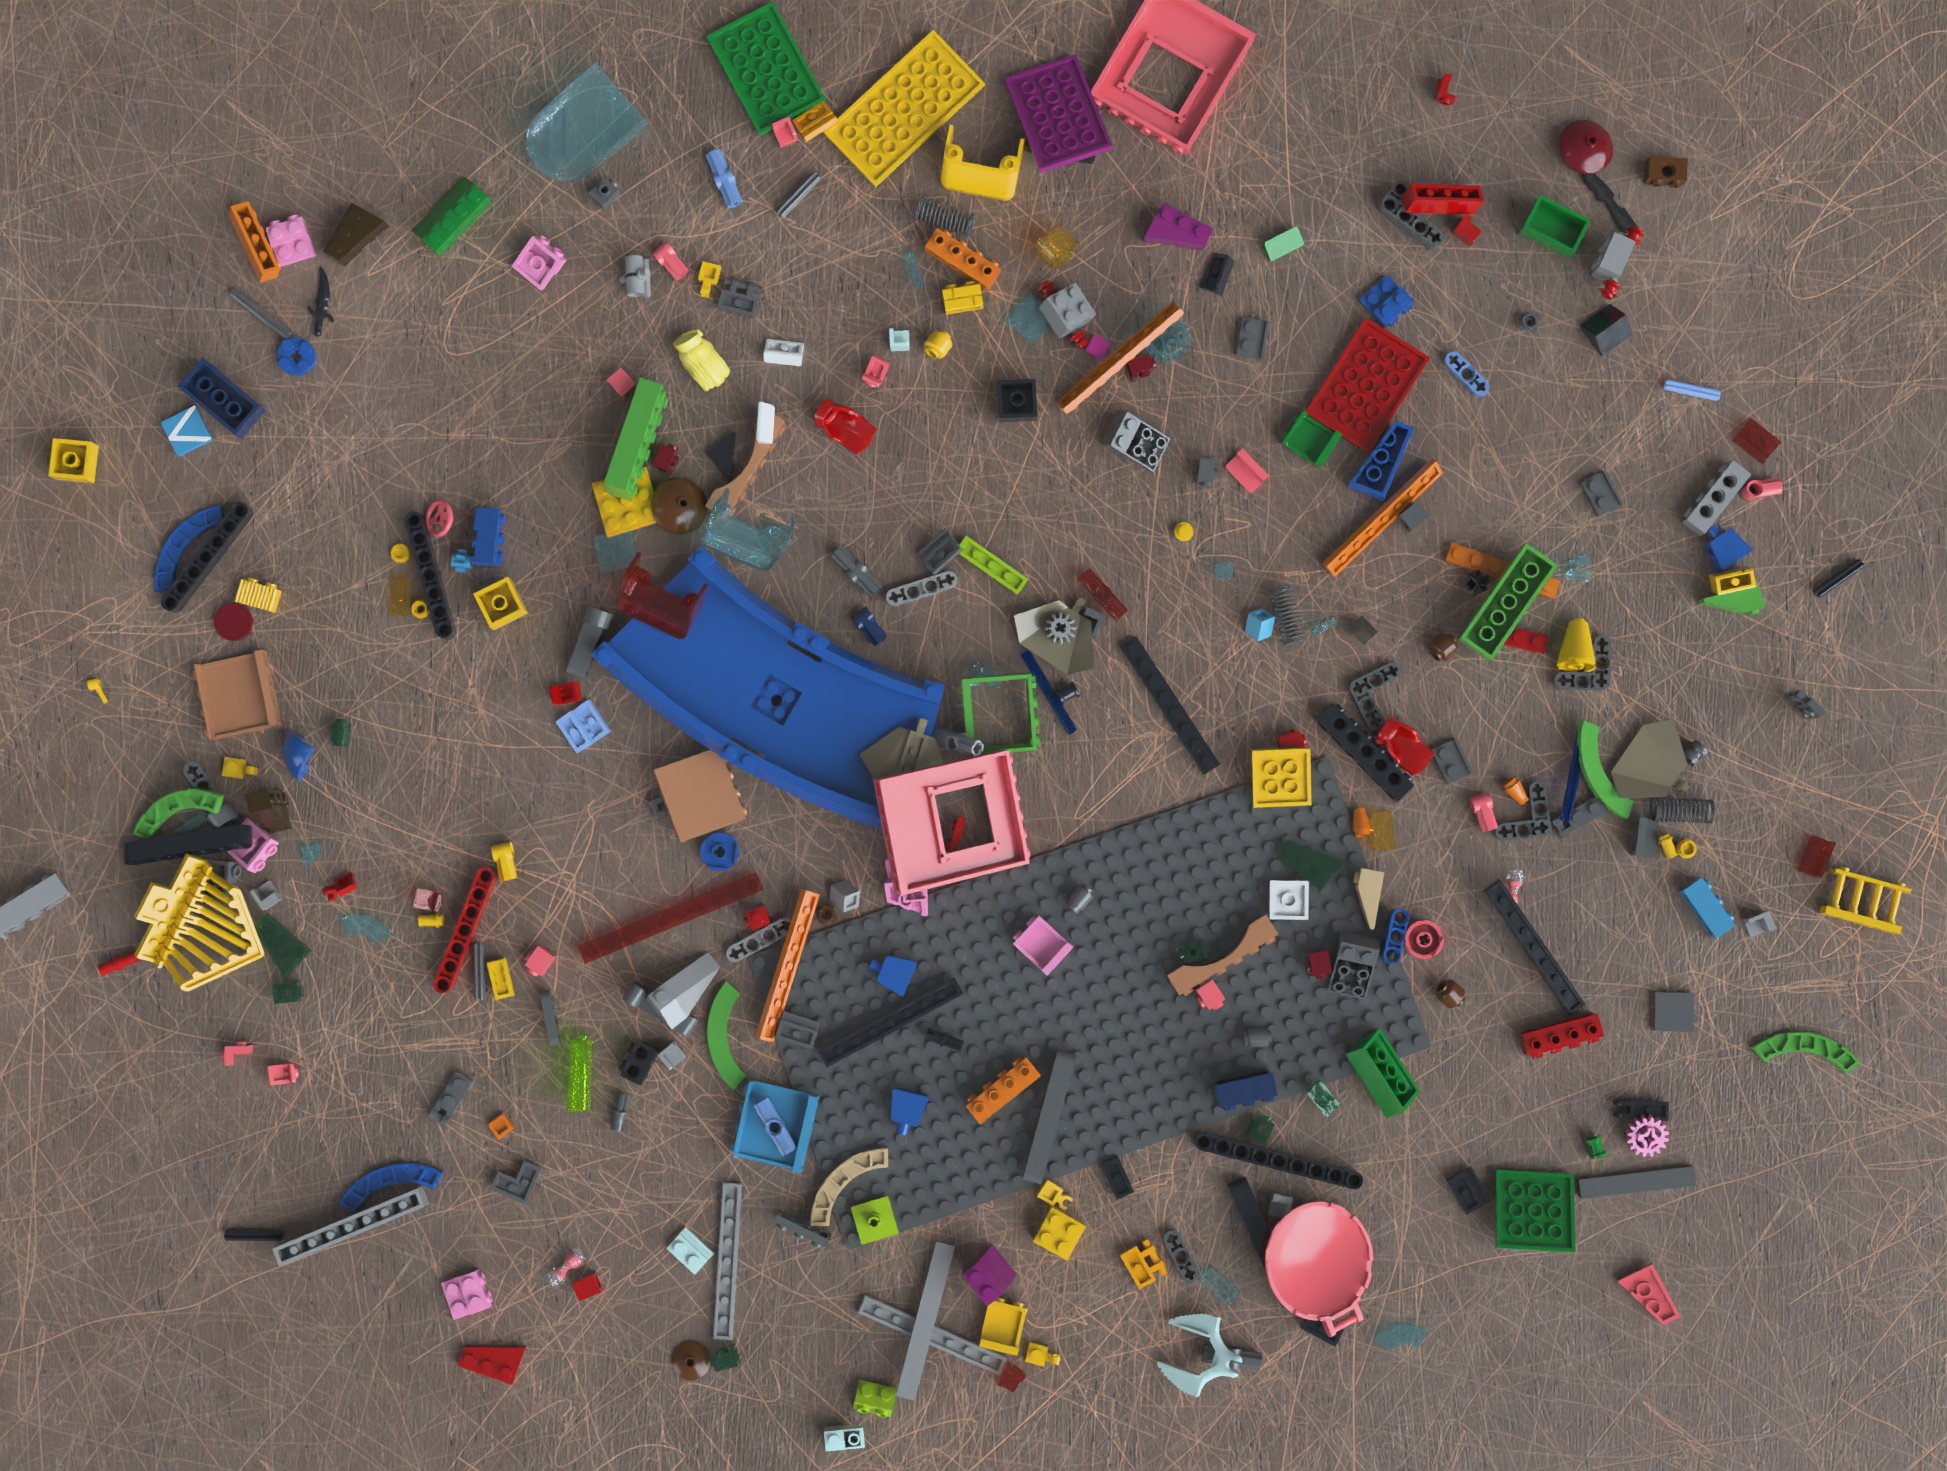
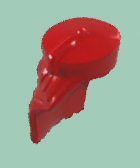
M829 398L821 403L814 417L815 425L818 428H823L827 437L841 443L855 455L863 452V449L869 447L876 432V428L863 416L843 404H836Z
M1393 716L1380 725L1375 741L1379 745L1383 744L1385 750L1394 758L1398 765L1410 775L1416 776L1419 772L1424 771L1431 760L1430 758L1434 756V752L1422 742L1414 728L1397 721Z

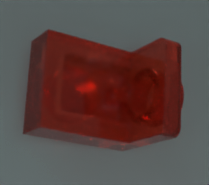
M415 887L412 907L438 912L443 905L442 893Z

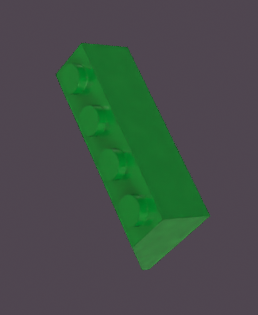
M463 177L412 232L441 257L492 202L475 184Z
M1380 1028L1354 1043L1345 1055L1386 1118L1404 1113L1419 1094V1088Z

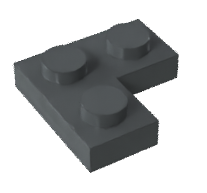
M524 1160L517 1178L499 1170L491 1190L527 1204L543 1167Z

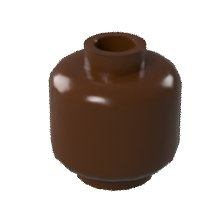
M1440 633L1429 644L1430 655L1439 662L1448 661L1458 651L1457 639L1452 634Z
M1443 980L1438 984L1436 997L1447 1008L1459 1007L1463 1004L1465 990L1454 980Z

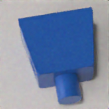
M1715 524L1707 531L1712 540L1705 544V548L1717 573L1753 551L1732 528L1722 533L1718 525Z
M887 955L884 962L873 958L869 969L879 973L876 981L904 997L918 962Z
M893 1088L891 1120L898 1122L897 1134L907 1136L909 1125L918 1126L929 1100L928 1095Z

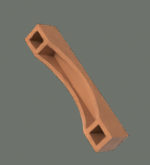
M774 414L772 444L757 442L756 420L754 424L755 446L748 465L732 482L714 490L705 505L708 510L725 520L734 515L737 509L735 505L745 497V489L748 484L752 485L757 469L763 467L766 461L764 457L767 452L771 453L774 449L776 437L783 434L786 428L783 419Z
M1264 914L1247 925L1239 944L1222 959L1201 966L1181 965L1166 974L1177 994L1186 996L1194 991L1192 987L1197 984L1202 986L1209 982L1210 976L1214 974L1218 976L1224 973L1226 966L1231 963L1235 966L1243 961L1242 957L1249 954L1251 956L1260 950L1258 947L1265 943L1267 946L1276 940L1275 936L1278 933L1267 915Z

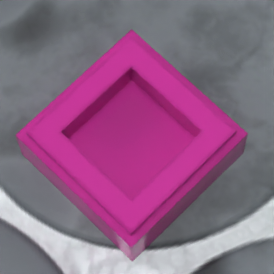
M1094 334L1085 352L1102 361L1111 342Z

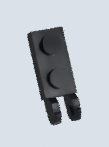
M1629 1099V1101L1614 1100L1613 1105L1628 1106V1113L1613 1112V1117L1628 1118L1630 1120L1637 1118L1641 1120V1115L1648 1118L1649 1114H1651L1654 1119L1659 1117L1661 1121H1669L1668 1101Z

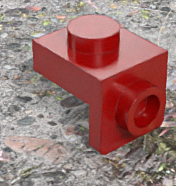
M1445 73L1442 79L1438 78L1435 89L1438 90L1435 100L1445 106L1453 105L1457 98L1455 95L1446 93L1452 75Z
M578 681L549 687L552 705H565L582 700Z

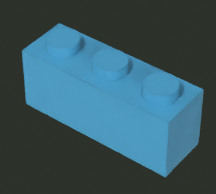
M1696 878L1678 891L1708 935L1713 939H1717L1736 926L1733 923L1734 918L1729 911L1724 910L1720 897L1713 894L1711 891L1712 886L1708 880Z

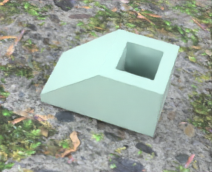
M850 1425L825 1427L826 1451L865 1448L863 1427Z

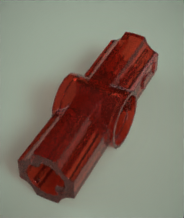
M1090 568L1077 579L1115 621L1128 611L1111 592V589ZM1105 590L1108 593V597L1100 599L1097 594L1098 591Z

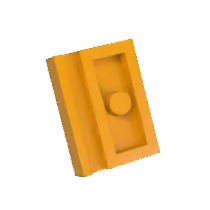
M825 101L793 119L792 122L807 142L836 124L838 120Z

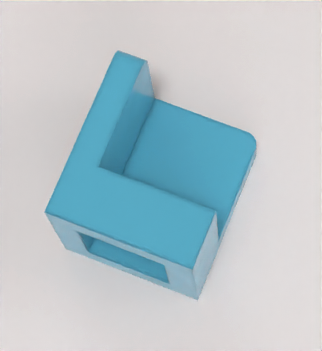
M1263 608L1249 612L1245 633L1257 641L1270 637L1275 616Z

